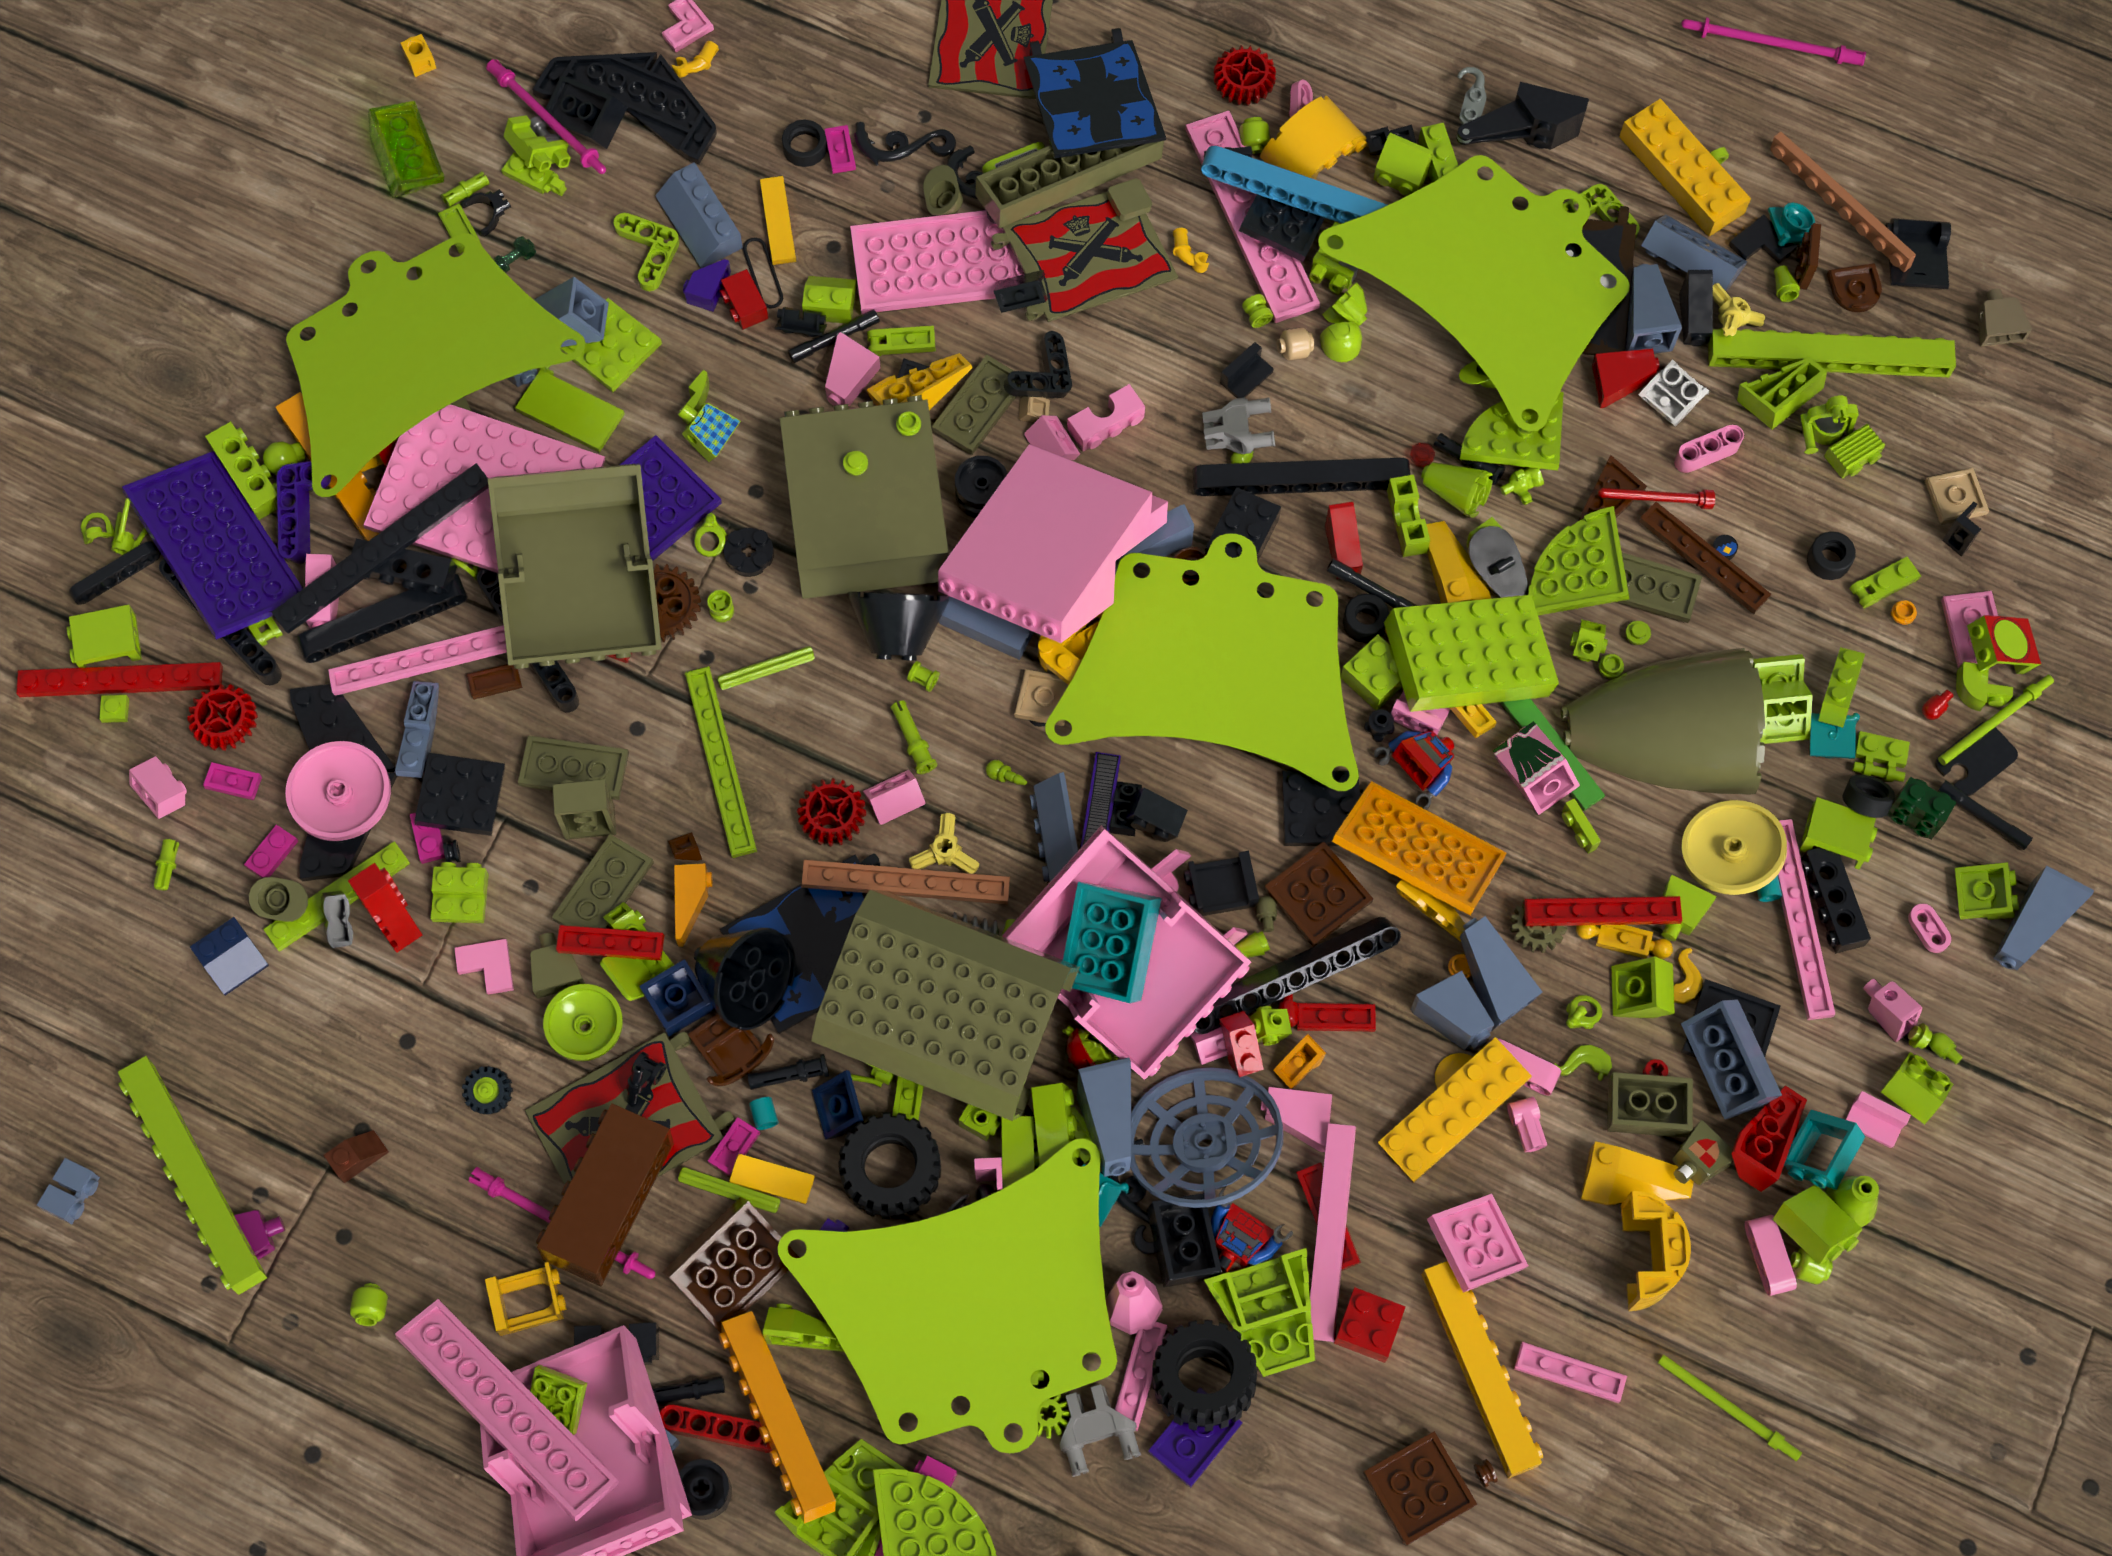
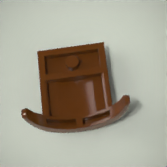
M716 1014L688 1034L690 1040L717 1075L707 1077V1081L711 1085L718 1087L732 1084L752 1072L767 1058L774 1044L772 1034H768L761 1045L750 1030H740L731 1027L721 1019L719 1014Z

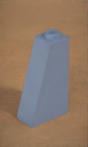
M1185 504L1168 511L1166 524L1116 560L1115 575L1120 560L1130 553L1164 557L1192 546L1194 523ZM1137 563L1133 568L1143 565L1145 563Z
M950 596L949 602L939 620V624L1018 660L1021 659L1034 634L1031 630Z

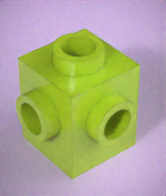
M1581 619L1578 632L1573 631L1570 646L1574 647L1573 655L1586 662L1598 661L1600 653L1605 654L1608 639H1604L1606 625Z
M625 902L603 917L611 929L647 932L643 926L646 923L643 916L638 910L633 911Z
M1263 1006L1257 1008L1256 1013L1249 1016L1254 1023L1258 1043L1263 1042L1264 1046L1277 1044L1292 1034L1287 1009H1272L1271 1006Z

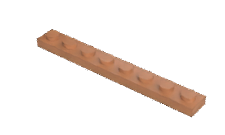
M1779 132L1774 136L1770 150L1777 159L1783 161L1792 173L1798 175L1810 189L1818 193L1826 204L1831 205L1842 219L1847 220L1854 226L1857 232L1866 237L1876 250L1881 251L1889 258L1895 267H1898L1903 272L1911 268L1916 254L1784 133Z
M804 860L801 887L868 893L869 890H881L898 896L1007 905L1010 877Z

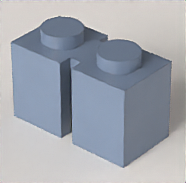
M64 1158L52 1179L58 1182L60 1186L76 1194L73 1196L49 1184L37 1206L43 1211L72 1225L74 1220L80 1218L84 1211L85 1203L83 1202L85 1198L88 1199L97 1190L100 1177L93 1171Z

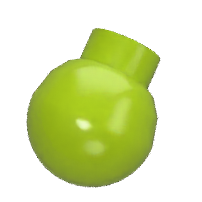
M283 441L274 442L265 449L263 461L267 469L277 475L282 466L305 461V453L299 442L293 444Z

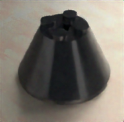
M849 592L848 594L871 653L877 654L876 659L892 660V655H902V660L917 661V656L923 654L949 602V596L937 595V600H934V595L864 592V597H860V592Z
M758 928L718 935L709 939L694 952L696 977L721 1019L731 1027L740 1030H750L765 1024L783 1006L785 1001L782 998L788 985H793L796 970L793 946L784 934L772 928Z

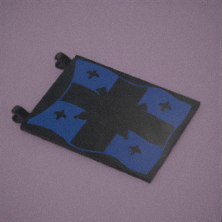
M1120 28L1111 29L1112 43L1042 54L1039 41L1030 42V56L1024 57V63L1055 158L1166 140V135L1133 40L1123 41Z
M856 854L840 862L880 866V860L876 854L869 855L862 862L859 861ZM802 884L720 928L722 935L758 928H772L784 934L791 942L796 960L793 985H788L782 998L785 1001L783 1006L770 1019L778 1034L818 1013L854 917L867 893L802 888Z

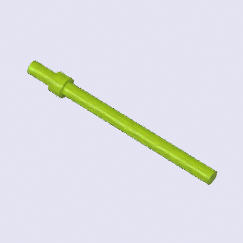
M2046 675L2036 684H2030L2023 690V694L1938 757L1939 762L1942 765H1946L2026 703L2036 700L2042 695L2043 690L2054 683L2053 677Z
M1664 1354L1658 1361L1659 1365L1768 1441L1767 1445L1774 1450H1781L1795 1461L1800 1458L1802 1452L1785 1441V1437L1782 1434L1768 1429Z

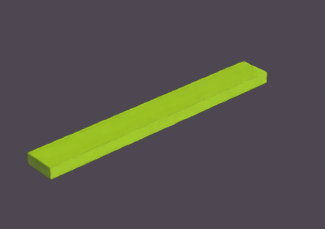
M710 667L685 672L731 856L736 858L755 853L757 849Z

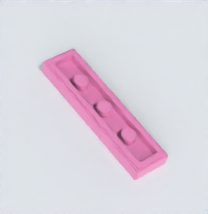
M1155 1322L1152 1329L1138 1330L1115 1408L1116 1411L1136 1422V1431L1139 1428L1152 1382L1155 1352L1157 1347L1162 1345V1339L1167 1325Z
M1522 1342L1514 1366L1515 1370L1616 1403L1621 1401L1627 1379L1626 1375Z

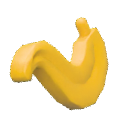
M1691 948L1682 950L1678 957V963L1685 975V980L1674 985V1003L1686 1004L1694 1000L1702 989V976L1688 958V955L1692 953Z

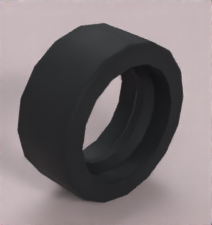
M806 119L797 120L789 124L783 131V152L787 160L792 164L808 167L819 163L824 158L827 151L826 135L818 123ZM803 134L812 135L818 139L817 147L809 152H798L791 148L790 143L795 137Z
M1854 775L1850 777L1842 795L1843 801L1849 808L1859 814L1872 818L1887 816L1896 797L1894 790L1888 784L1868 775Z

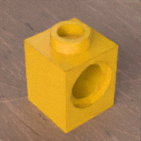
M422 34L409 37L405 41L400 42L404 56L415 77L436 69L433 55Z

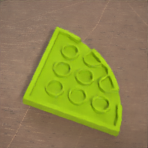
M1564 392L1559 393L1544 427L1533 432L1525 431L1517 426L1504 401L1491 406L1470 426L1462 444L1460 460L1558 471ZM1526 409L1522 412V419L1526 423L1533 424L1537 422L1538 414L1533 409Z
M1614 506L1589 513L1584 516V519L1572 526L1568 525L1545 548L1534 568L1535 572L1529 586V595H1532L1538 616L1630 599Z
M887 1468L873 1470L884 1556H997L991 1536L973 1507L955 1490L930 1476L904 1469Z

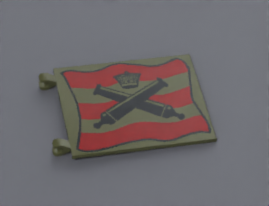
M941 0L928 88L1036 99L1024 63V57L1030 56V42L1039 41L1042 54L1046 53L1053 0Z
M1107 192L1020 219L1002 227L1004 233H997L992 236L991 246L994 250H999L1010 244L1024 274L1040 270L1045 272L1042 283L1048 299L1044 303L1026 308L1025 316L1028 321H1033L1045 315L1047 322L1178 279V275L1147 214L1125 221L1119 220L1107 198Z
M664 1032L525 1110L564 1184L573 1179L576 1173L574 1172L575 1164L579 1157H584L587 1152V1141L592 1133L596 1134L600 1126L598 1124L599 1118L605 1109H609L611 1103L670 1129L674 1145L657 1178L722 1141L723 1136L720 1130L732 1126L735 1119L730 1111L723 1113L715 1120H713L676 1053L677 1050L691 1044V1040L686 1032L679 1033L670 1041ZM642 1052L649 1054L650 1059L658 1063H665L667 1068L658 1084L653 1085L649 1082L638 1094L636 1104L630 1105L626 1102L628 1094L626 1089L627 1081L632 1075L631 1070L635 1060Z

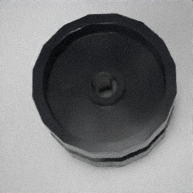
M974 456L965 460L959 466L955 474V496L959 508L966 515L973 518L978 516L1008 473L1005 466L990 456Z

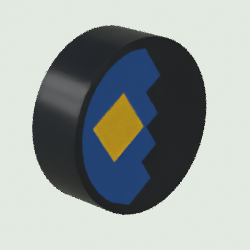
M1720 535L1715 539L1712 547L1730 560L1738 550V543L1730 535Z

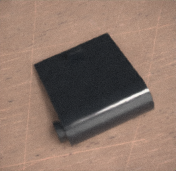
M1891 218L1890 223L1887 222L1885 226L1909 247L1916 256L1911 268L1905 272L1895 267L1889 259L1890 284L1948 289L1947 246L1951 236V223Z

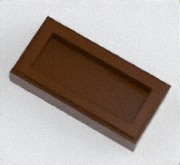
M506 664L467 674L473 700L523 688L519 670L514 669V665Z

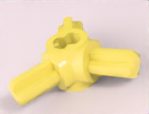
M1719 283L1713 285V299L1720 307L1718 309V318L1723 324V334L1726 337L1728 335L1734 336L1737 328L1746 324L1759 327L1764 325V314L1751 311L1748 303L1740 297L1731 298Z
M950 813L941 814L939 834L935 836L934 843L929 844L928 850L909 858L912 869H923L934 863L938 866L941 864L952 866L954 864L966 873H976L980 865L979 862L962 852V847L957 844L958 838L954 836L955 815ZM944 847L949 848L947 853H942Z

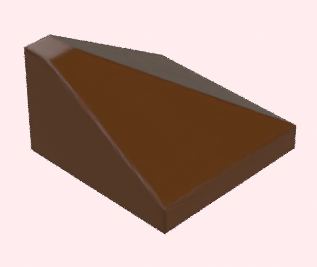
M692 832L668 841L675 859L702 860Z

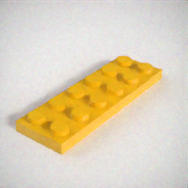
M1495 1037L1386 1134L1378 1144L1409 1179L1415 1183L1530 1080L1532 1076Z

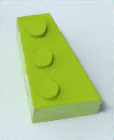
M1808 357L1782 367L1781 371L1774 374H1764L1760 376V379L1751 383H1747V381L1739 385L1737 401L1773 430L1824 389L1827 371Z

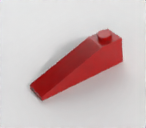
M1786 1085L1780 1090L1782 1096L1767 1103L1739 1132L1731 1153L1739 1178L1760 1192L1779 1180L1807 1102L1806 1098Z

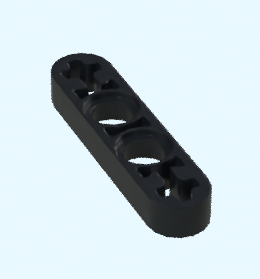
M153 541L145 542L73 585L69 590V594L76 604H85L157 561L161 556V552Z

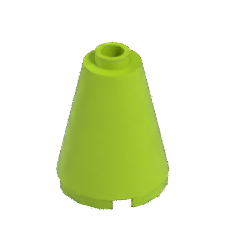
M1435 462L1426 465L1421 475L1423 484L1471 518L1479 514L1476 511L1479 505H1485L1493 480L1489 479V476H1493L1492 473L1486 470Z
M1844 1176L1836 1190L1827 1187L1825 1191L1860 1227L1870 1223L1877 1212L1879 1187L1877 1182L1869 1176Z

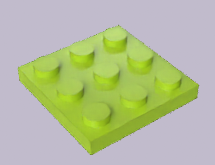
M607 298L606 301L609 304L604 339L598 342L586 343L583 353L572 361L611 392H614L662 344V341L657 335ZM577 345L561 347V351L565 354H570L575 351Z

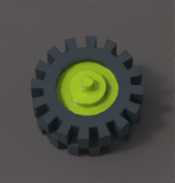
M479 1067V1069L471 1071V1074L465 1078L466 1082L462 1086V1089H464L462 1096L466 1100V1105L479 1114L498 1113L501 1109H505L508 1106V1101L512 1099L511 1092H513V1088L511 1087V1079H508L505 1072L495 1067Z

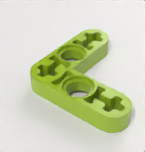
M1596 184L1580 193L1589 205L1590 216L1597 212L1603 221L1617 222V217L1609 216L1607 211L1610 209L1619 211L1620 206H1623V204L1606 185ZM1595 193H1596L1598 196L1602 194V195H1603V199H1602L1601 197H1597V198L1594 199ZM1571 199L1562 206L1565 211L1574 213L1577 211L1574 205L1578 203ZM1629 213L1627 224L1637 225V238L1640 226L1638 222L1635 220V218Z
M620 213L613 221L615 232L623 238L651 247L638 273V281L643 290L654 291L660 286L679 247L678 233L672 228L629 213ZM626 222L629 223V226L625 225L624 228H621L620 224L624 225ZM645 228L653 230V233L648 237L640 235V232ZM669 237H672L673 241L664 242V239L668 240ZM657 255L665 257V261L661 264H655L652 260ZM652 273L653 280L645 282V278L648 279Z

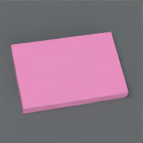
M1992 591L1943 596L1941 602L1957 667L1959 668L1963 662L1977 663L1967 625L1984 615L1998 616Z

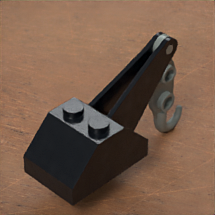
M1466 67L1459 72L1457 76L1459 79L1467 73L1473 74L1476 77L1475 83L1466 92L1459 116L1462 125L1458 128L1456 139L1461 145L1524 138L1529 145L1539 149L1551 150L1579 136L1589 102L1588 98L1520 82L1515 101L1482 116L1486 102L1485 76L1483 72L1475 67Z

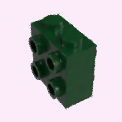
M1910 777L1896 795L1887 815L1895 823L1913 829L1918 836L1932 840L1947 821L1957 802L1952 800L1948 794L1941 791L1937 792L1928 787L1927 783L1923 780Z

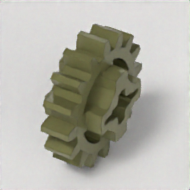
M1524 902L1521 904L1522 907L1516 906L1514 910L1516 915H1512L1510 919L1515 924L1511 926L1510 931L1517 932L1514 940L1518 941L1521 939L1523 941L1522 948L1529 945L1531 946V952L1534 953L1536 947H1538L1541 953H1545L1547 946L1553 950L1556 947L1555 942H1562V935H1565L1567 931L1566 927L1555 926L1554 934H1552L1550 926L1523 927Z

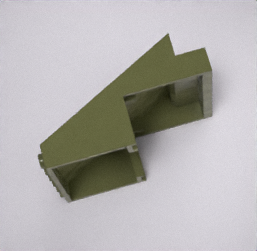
M922 395L907 397L908 402L899 403L897 398L884 399L883 405L873 406V401L858 403V408H849L848 404L833 406V411L825 412L824 407L810 408L808 414H799V410L785 411V416L780 417L802 599L938 582V570L948 558L949 552L928 400H922ZM904 412H913L921 420V428L913 436H904L897 430V418ZM860 451L866 455L868 468L861 475L855 476L845 471L843 460L849 452Z
M639 463L488 477L508 665H514V669L528 668L529 663L539 662L540 666L555 665L556 660H565V663L569 664L578 663L580 658L590 657L591 661L605 660L606 655L616 654V658L631 657L633 652H641L642 656L657 654L656 650H662L653 561L649 551L641 466Z

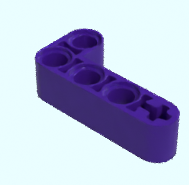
M310 461L287 464L282 466L277 472L278 551L283 558L297 564L305 563L306 554L311 552L309 491L313 490L312 463ZM327 475L322 479V488H326L329 485L331 475Z

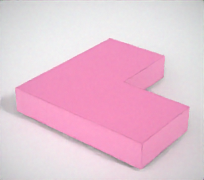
M675 0L668 5L670 12L679 22L663 31L662 36L675 53L714 30L713 24L693 0Z
M507 939L455 947L457 972L459 975L484 971L488 995L514 990Z

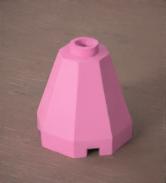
M1134 1271L1122 1274L1105 1298L1111 1326L1130 1335L1138 1333V1330L1152 1329L1163 1310L1156 1286Z

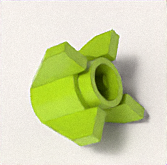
M1356 282L1348 291H1345L1322 314L1324 318L1331 323L1354 322L1360 326L1367 319L1365 314L1368 312L1364 291L1361 286Z

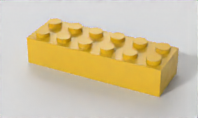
M1661 98L1624 121L1619 136L1620 139L1708 237L1745 214L1751 198Z

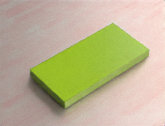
M541 369L515 407L516 412L599 453L625 415L624 410Z

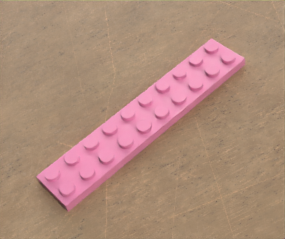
M1230 111L1186 125L1185 130L1201 165L1204 160V151H1207L1210 146L1222 148L1246 147L1241 143L1239 130ZM1207 177L1258 288L1267 302L1266 305L1274 315V322L1278 323L1319 309L1320 302L1300 260L1239 231L1257 194Z
M439 1299L395 1333L396 1339L505 1450L509 1451L517 1463L575 1522L619 1485L618 1479Z

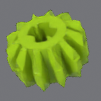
M1061 1394L1055 1396L1053 1400L1049 1398L1043 1401L1039 1406L1037 1412L1038 1437L1042 1434L1043 1430L1046 1431L1047 1439H1051V1430H1054L1056 1435L1061 1436L1062 1431L1059 1425L1064 1428L1067 1427L1068 1422L1063 1418H1070L1071 1414L1070 1411H1062L1068 1407L1067 1401L1058 1403ZM1049 1409L1053 1410V1416L1056 1417L1054 1419L1049 1418L1047 1421L1044 1420V1414H1041L1042 1411L1048 1412Z

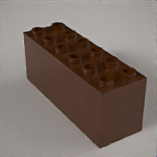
M612 1103L608 1110L605 1109L602 1112L598 1121L600 1126L596 1134L592 1133L587 1141V1152L584 1157H579L574 1167V1172L576 1173L573 1179L565 1183L561 1192L563 1198L559 1206L554 1205L549 1215V1220L551 1221L547 1229H542L536 1240L538 1251L544 1262H549L553 1266L602 1287L674 1145L669 1128Z

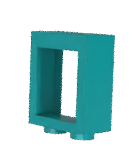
M1811 1109L1793 1140L1784 1163L1788 1170V1175L1798 1181L1803 1179L1810 1181L1820 1188L1829 1187L1836 1190L1864 1141L1865 1135L1855 1122ZM1821 1134L1842 1140L1826 1171L1804 1165Z

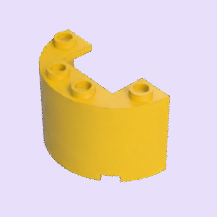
M1325 96L1324 99L1322 97L1316 98L1295 113L1279 129L1280 132L1277 134L1276 140L1274 138L1269 140L1260 158L1268 164L1316 180L1318 173L1324 168L1328 170L1333 167L1338 161L1337 158L1342 154L1349 157L1355 151L1359 153L1368 143L1366 142V136L1328 96Z
M1632 1191L1621 1204L1622 1230L1649 1231L1652 1271L1637 1272V1283L1627 1284L1628 1311L1642 1310L1660 1301L1684 1275L1691 1254L1688 1229L1679 1213L1668 1206L1663 1199L1641 1191Z

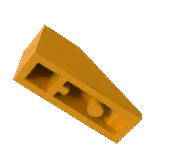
M705 863L674 865L675 939L678 947L684 946L708 898V887H713L712 872H708Z

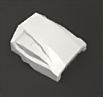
M1671 360L1638 395L1671 424L1677 426L1693 407L1709 393V390L1696 382L1674 360Z

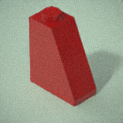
M1653 348L1595 355L1592 370L1600 408H1605L1640 389L1655 377L1660 365L1658 357L1654 356Z
M1354 502L1329 505L1325 531L1331 558L1337 559L1361 574L1363 562Z

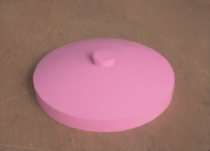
M348 741L329 742L311 749L294 765L286 784V802L296 823L308 834L327 841L348 840L364 834L382 818L390 801V778L382 761L370 749Z

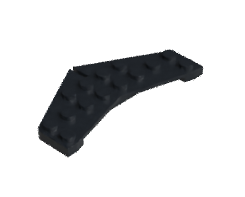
M657 52L555 57L548 63L532 89L534 95L550 100L561 76H565L609 94L628 107L626 111L686 159L698 165L717 135L716 125L663 56L660 54L657 59Z
M331 684L290 689V701L309 751L329 742H353L374 752L382 761L387 772H395V766L343 694L335 696L332 693ZM396 772L388 773L391 789L397 778ZM371 829L360 836L343 841H327L307 833L300 862V879L302 882L342 877L351 871Z

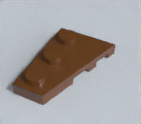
M1610 455L1578 521L1584 519V516L1589 513L1614 506L1617 518L1635 501L1601 498L1598 495L1599 489L1611 488L1645 491L1647 485Z

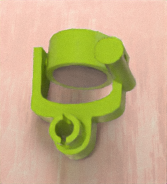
M1838 395L1829 398L1826 404L1812 407L1807 413L1801 414V424L1806 446L1804 453H1817L1819 449L1816 448L1815 442L1822 445L1835 444L1841 439L1845 429L1847 434H1851L1859 416L1857 405L1848 404L1846 396Z

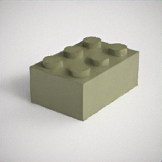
M593 777L583 782L565 780L553 785L554 814L565 840L608 836L610 834L617 835L615 806L605 779L601 780L600 778Z
M1613 1072L1608 1079L1607 1132L1686 1138L1693 1130V1078Z

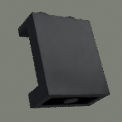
M1249 850L1239 852L1236 858L1195 865L1194 861H1188L1187 870L1183 871L1185 884L1190 885L1192 894L1188 895L1189 903L1202 916L1253 908L1259 902Z

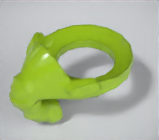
M708 513L705 522L695 532V547L701 555L706 557L719 555L724 550L727 533L718 524L714 513ZM707 532H713L719 538V544L713 551L704 550L700 543L701 537Z
M1577 996L1566 1007V1012L1568 1013L1566 1025L1572 1029L1581 1027L1592 1029L1602 1017L1601 1005L1590 996ZM1581 1001L1590 1002L1596 1008V1015L1593 1017L1584 1016L1587 1014V1010L1582 1005L1578 1006V1003Z

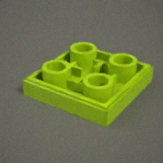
M542 1365L536 1366L530 1392L573 1435L577 1433L587 1382Z

